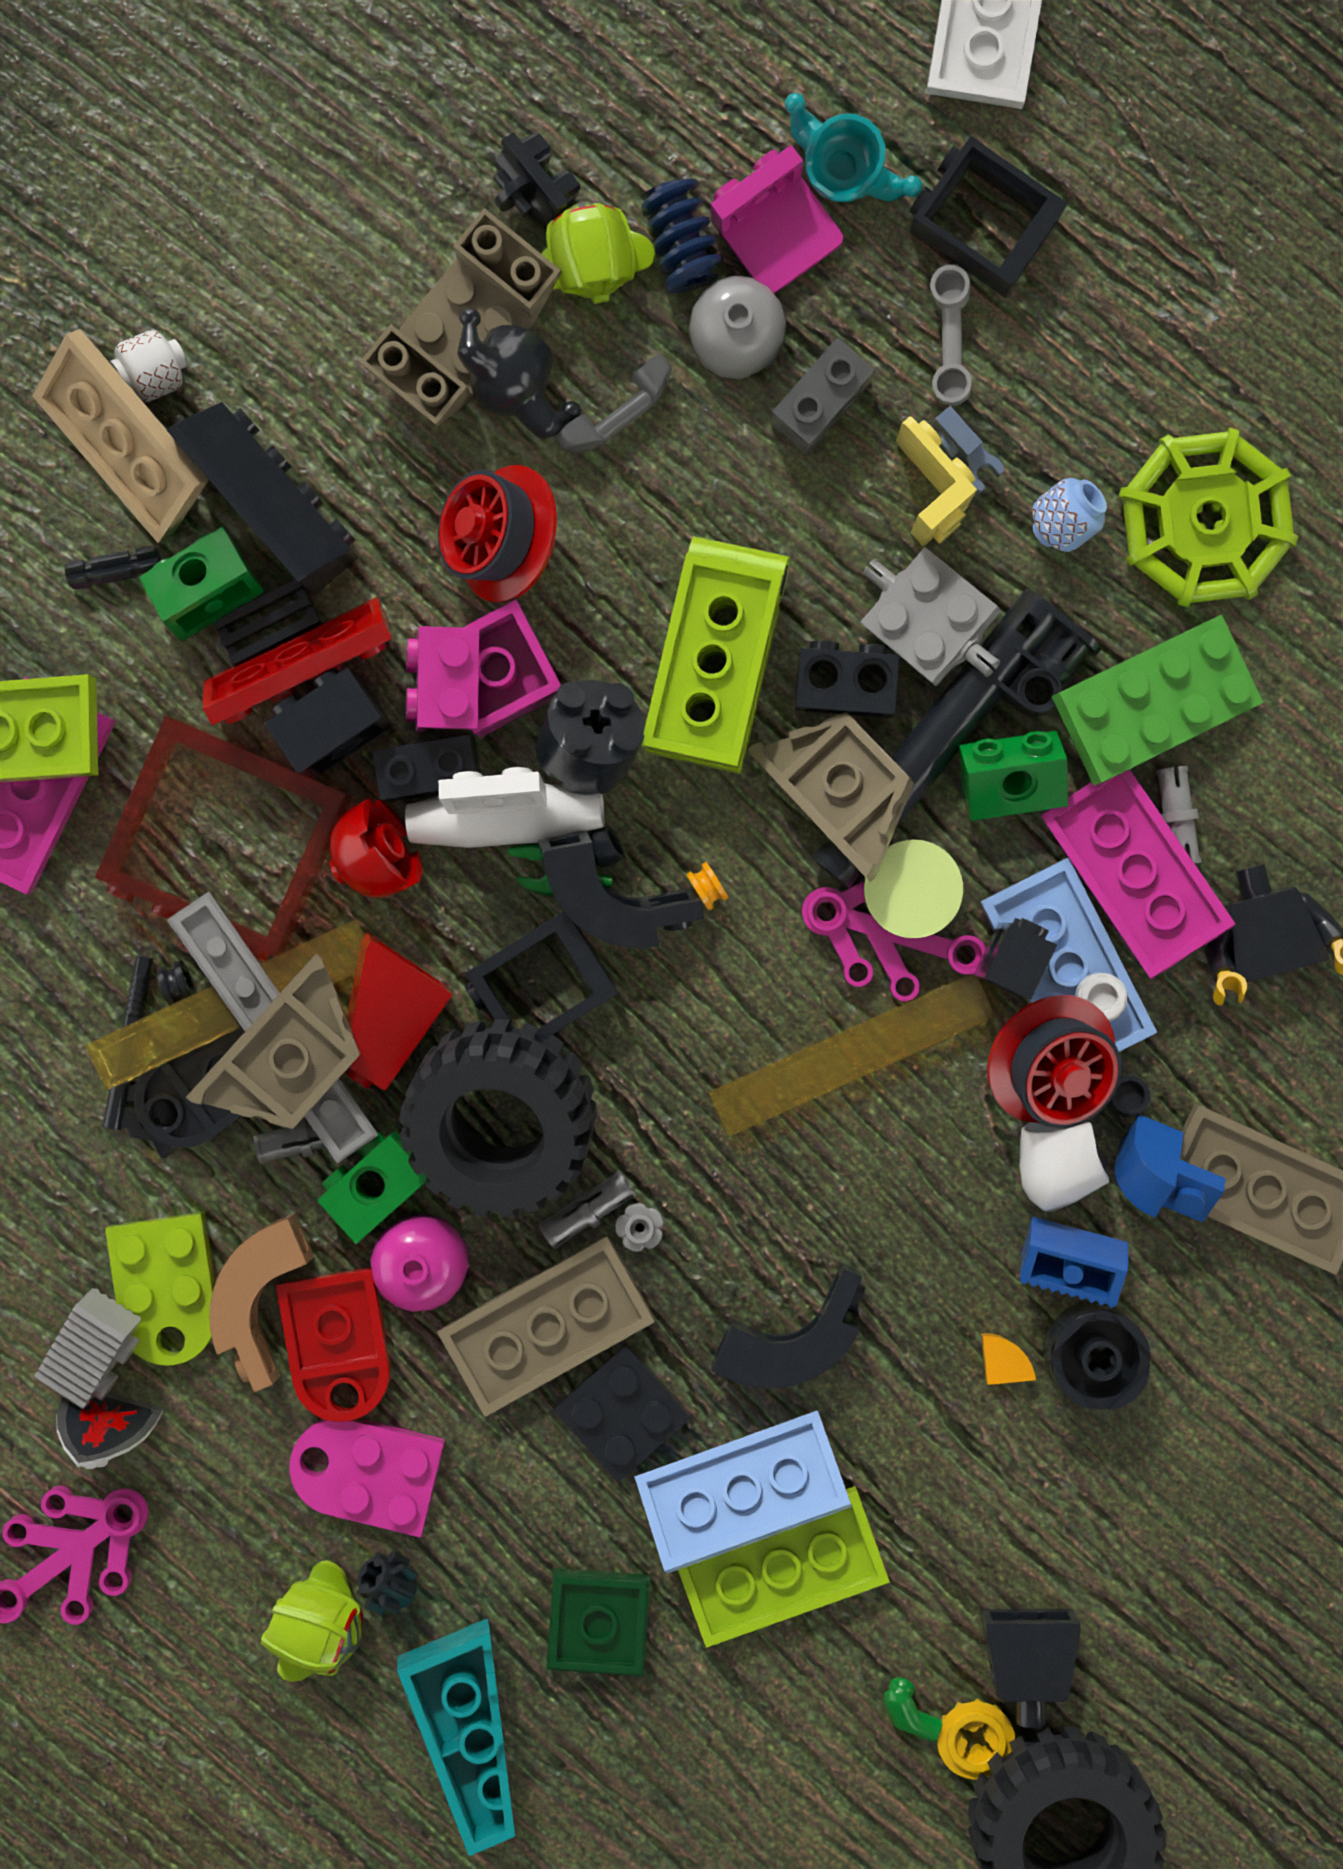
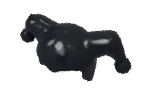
M465 308L460 313L459 320L463 328L457 354L463 366L469 372V383L473 395L484 408L500 416H516L529 431L540 439L556 436L569 422L581 416L582 409L575 401L563 403L561 411L556 412L546 400L544 392L552 370L553 356L550 348L541 337L528 329L516 325H501L492 328L482 342L477 331V326L481 322L479 312L474 308Z

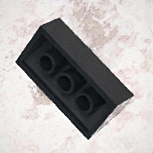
M220 402L172 425L167 432L295 579L313 595L316 596L358 559V556L349 547L356 541L355 538L337 518L330 524L317 511L324 503L305 481L296 487L285 473L292 466L273 445L267 450L262 448L253 437L260 431L259 428L241 408L233 414L223 402Z

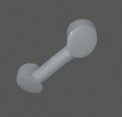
M946 265L939 268L933 274L930 282L933 301L941 309L943 364L933 376L932 387L934 395L939 402L955 406L966 401L972 391L970 373L962 366L961 309L969 300L970 280L965 270L961 267Z

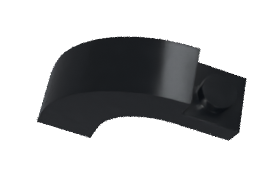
M586 831L538 840L544 872L559 905L576 925L600 940L631 948L658 947L657 927L663 926L668 931L682 930L692 926V921L704 919L702 900L694 888L647 897H627L609 889L598 878L592 841Z
M841 1262L819 1312L807 1325L794 1332L786 1334L764 1333L731 1318L711 1362L712 1372L748 1386L781 1388L806 1382L828 1370L848 1351L860 1331L856 1321L845 1317L847 1311L856 1312L866 1287L860 1284L862 1279L860 1271Z

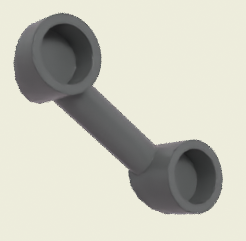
M663 354L653 357L639 368L632 377V380L641 391L596 426L592 424L585 414L575 418L556 435L555 440L564 451L569 453L589 451L603 446L608 440L658 402L668 383L672 366Z

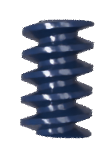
M697 179L668 181L649 189L641 196V199L644 201L641 206L642 214L647 219H651L647 225L648 233L652 237L657 238L653 243L655 254L663 256L659 262V267L662 273L669 275L665 281V286L670 293H682L701 288L713 283L719 276L716 273L712 274L711 269L722 262L721 254L706 255L705 253L706 249L716 243V238L713 235L700 236L699 231L710 224V219L706 216L694 217L693 215L695 211L704 206L703 198H688L687 196L688 193L698 187Z

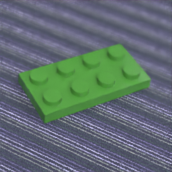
M1222 614L1052 696L1093 785L1103 783L1263 703Z

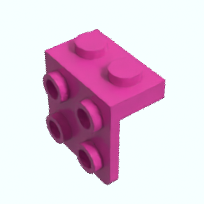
M792 145L781 153L774 149L765 154L753 166L755 172L740 183L737 179H732L715 192L713 195L715 201L711 203V223L751 278L768 286L774 295L837 250L843 241L842 232L801 177L803 160Z
M419 626L416 639L408 638L406 673H416L415 689L407 688L406 722H415V732L425 733L426 729L477 730L479 628Z

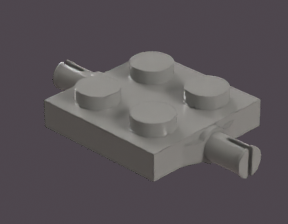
M924 547L911 564L897 575H894L883 566L878 559L872 560L869 564L882 577L866 566L863 576L870 579L883 592L879 601L860 623L935 687L953 667L965 660L982 672L985 677L990 676L993 671L980 658L996 670L1000 660L996 659L979 644L985 629L998 616L1001 610L936 555Z

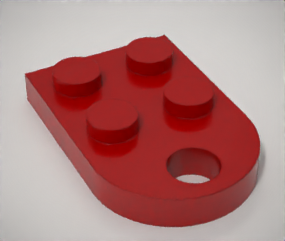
M367 1267L279 1282L276 1285L292 1383L298 1399L311 1413L328 1421L347 1422L368 1414L381 1401L391 1378V1361L379 1291L372 1278V1268ZM340 1383L353 1385L359 1395L358 1403L351 1408L339 1406L333 1398L334 1386Z

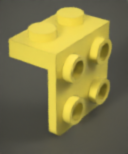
M909 416L901 424L896 442L941 493L936 500L917 516L911 530V534L924 547L933 538L939 544L942 543L961 525L960 521L966 516L964 511L968 508L977 489L972 484L975 481V477L970 469L958 458L951 461L940 449L939 446L942 444V440L937 432L926 421L923 420L918 424Z

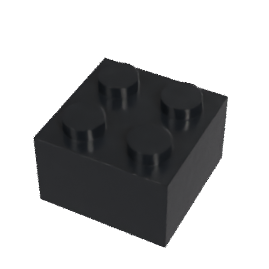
M338 667L325 672L313 682L315 690L300 700L297 695L283 700L271 710L274 717L264 723L296 772L311 779L317 778L394 726L363 678L348 667L340 672Z

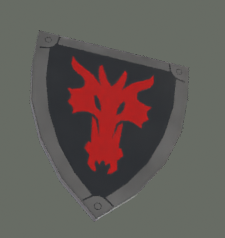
M108 1393L102 1401L94 1397L84 1409H81L62 1397L56 1414L57 1434L63 1449L77 1467L82 1466L86 1469L104 1467L108 1464V1460L130 1451L144 1441L156 1426L164 1408Z

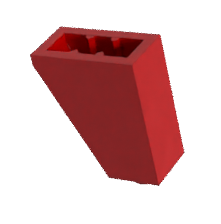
M368 932L361 940L347 1014L348 1022L361 1054L348 1067L345 1074L367 1089L374 1083L385 1091L453 994L446 984Z

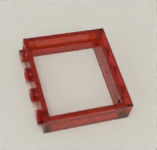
M165 715L95 878L108 883L106 892L120 899L133 902L135 896L152 902L150 911L166 919H169L192 903L189 900L121 871L174 747L179 742L324 806L268 935L229 919L257 959L266 961L269 954L274 957L283 956L330 850L332 830L339 818L346 813L352 796Z

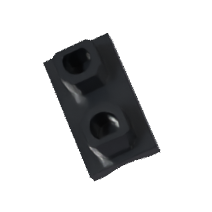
M513 132L502 139L501 145L503 149L494 161V166L499 172L495 174L493 179L502 189L496 196L494 203L502 212L508 211L515 206L523 217L532 213L547 231V225L576 200L581 186L570 171L564 169L552 178L544 171L542 167L549 163L552 152L549 144L540 133H535L520 140Z

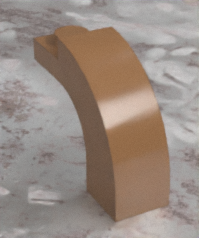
M296 1213L267 1225L242 1243L223 1266L212 1292L209 1319L216 1353L220 1354L234 1347L236 1348L238 1354L234 1356V1362L237 1372L243 1382L250 1381L254 1392L273 1385L281 1376L259 1322V1303L262 1293L273 1278L301 1267L314 1258Z

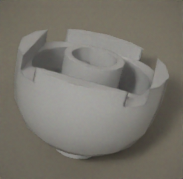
M731 276L717 280L701 293L691 310L689 336L693 349L705 368L721 377L744 379L751 377V374L758 373L764 368H768L774 363L783 348L786 320L780 301L768 286L754 278Z

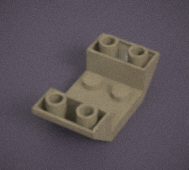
M485 208L454 244L453 248L457 256L455 261L398 330L390 324L360 361L364 368L436 426H439L474 398L469 383V372L463 366L457 354L463 328L459 320L460 313L465 308H474L479 312L481 322L477 326V331L482 342L492 328L501 325H516L529 330L535 323L561 274V270Z

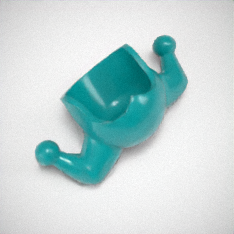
M794 92L787 96L784 105L787 112L790 113L792 137L806 151L805 171L810 184L821 196L834 202H851L865 195L885 201H896L905 195L907 197H916L922 191V182L918 176L908 175L905 179H902L884 166L885 142L880 130L869 119L858 114H839L822 123L805 109L806 101L802 94Z

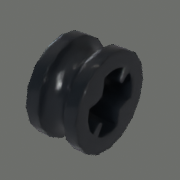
M182 960L174 962V968L168 970L166 967L157 969V978L161 991L172 1009L180 1007L181 1001L184 999L189 1003L197 1000L195 983L188 967Z

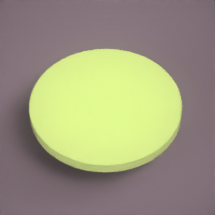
M905 840L888 846L878 873L871 882L865 877L864 897L870 914L882 928L900 937L922 938L939 932L953 920L962 902L963 881L957 864L944 849L923 840Z

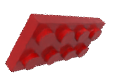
M378 596L204 680L202 709L211 725L213 726L223 720L226 724L240 721L248 716L253 710L252 706L267 699L270 702L281 701L297 690L296 685L312 677L316 680L319 676L335 667H338L340 670L342 668L341 663L356 656H359L360 659H367L385 649V642L391 640L392 635L386 611Z

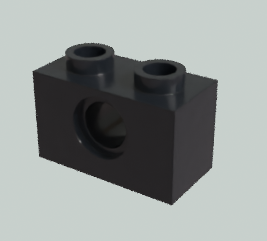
M1014 918L1013 923L998 922L973 975L1018 997L1031 1000L1057 944L1046 940L1049 930L1027 919L1021 918L1020 920Z

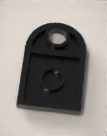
M227 1005L150 1062L137 1081L134 1104L138 1119L144 1129L163 1144L182 1148L200 1145L211 1140L242 1117L241 1115L231 1113L230 1110L203 1103L201 1105L192 1103L186 1098L245 1033ZM160 1099L172 1101L178 1109L177 1120L172 1126H162L154 1118L153 1109Z

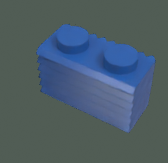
M1032 1217L1021 1253L1019 1279L1022 1284L1029 1282L1032 1287L1039 1284L1042 1290L1049 1287L1051 1292L1059 1290L1061 1295L1068 1292L1071 1298L1078 1295L1080 1300L1088 1298L1090 1303L1097 1300L1100 1306L1107 1303L1109 1308L1117 1305L1128 1270V1242Z

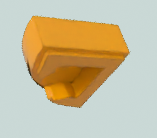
M981 1333L985 1382L987 1385L1036 1380L1030 1360L1016 1344L1000 1335Z

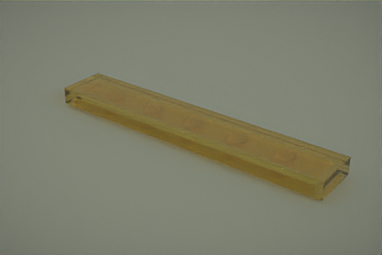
M357 919L271 958L260 965L281 993L312 957L318 953L323 957L332 982L335 984L355 974L360 944L364 934ZM211 986L86 1044L85 1047L105 1089L109 1090L229 1034L242 1026L214 986Z
M968 974L710 1090L709 1094L730 1137L996 1016L978 977Z

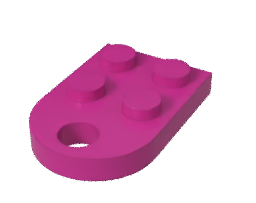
M361 1418L347 1422L320 1419L304 1431L292 1450L289 1465L291 1481L299 1497L309 1507L320 1513L421 1538L445 1439ZM311 1447H317L325 1451L329 1459L328 1468L320 1472L308 1469L303 1461L304 1451Z

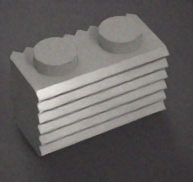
M92 1288L72 1309L71 1314L68 1316L51 1349L46 1354L34 1378L81 1409H84L94 1397L102 1401L118 1378V1375L112 1372L116 1362L118 1361L123 1365L140 1341V1339L133 1335L141 1322L140 1316L133 1315L131 1310H125L124 1306L116 1304L114 1299H108L107 1294H100L99 1289Z

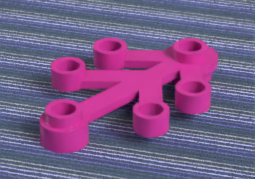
M865 880L842 893L830 887L816 889L806 897L803 903L802 917L804 923L812 932L829 937L844 965L843 976L846 982L855 987H862L867 985L873 977L871 964L859 957L846 929L848 928L867 935L890 979L889 990L892 996L900 1001L914 999L919 993L920 984L913 974L908 973L893 943L945 958L949 966L961 974H974L986 949L980 939L970 935H962L954 940H950L934 934L922 938H905L888 932L874 920L872 915L853 910L854 907L865 902ZM823 902H829L835 908V915L829 921H823L817 915V908ZM963 945L970 946L974 952L973 960L968 964L960 963L956 956L957 950ZM855 963H862L867 969L865 979L860 982L853 981L849 975V969ZM903 977H907L913 982V990L907 996L899 995L895 988L896 982Z
M61 1485L51 1488L44 1494L41 1500V1508L44 1514L50 1518L56 1519L63 1517L65 1514L97 1520L84 1531L35 1524L34 1520L25 1514H18L12 1517L4 1525L2 1531L3 1538L12 1547H22L30 1544L57 1548L59 1550L19 1580L6 1579L0 1581V1623H9L17 1619L26 1609L28 1597L70 1565L71 1573L68 1594L61 1605L60 1612L64 1621L69 1624L78 1625L83 1623L90 1616L94 1607L93 1600L88 1593L95 1547L109 1536L108 1565L99 1577V1586L109 1596L120 1595L127 1589L132 1580V1573L127 1567L131 1536L141 1531L149 1516L146 1500L139 1492L133 1489H116L108 1494L105 1499L73 1495L69 1488ZM57 1494L64 1499V1509H56L52 1506L50 1501L51 1495ZM118 1505H128L132 1509V1518L123 1519L120 1517L117 1510ZM19 1523L25 1527V1538H18L14 1535L12 1531L13 1524ZM110 1572L119 1573L123 1579L122 1586H113L108 1580V1574ZM4 1591H11L15 1594L17 1598L16 1605H9L3 1600ZM71 1601H78L83 1605V1615H76L71 1611Z

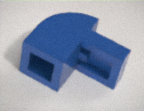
M1138 1114L1118 1145L1115 1177L1120 1189L1137 1208L1154 1218L1163 1206L1203 1223L1224 1193L1226 1178L1180 1160L1184 1132Z

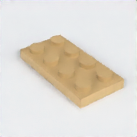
M78 329L66 334L32 396L155 541L160 543L172 537L209 479L172 438L164 425L160 423L84 332Z

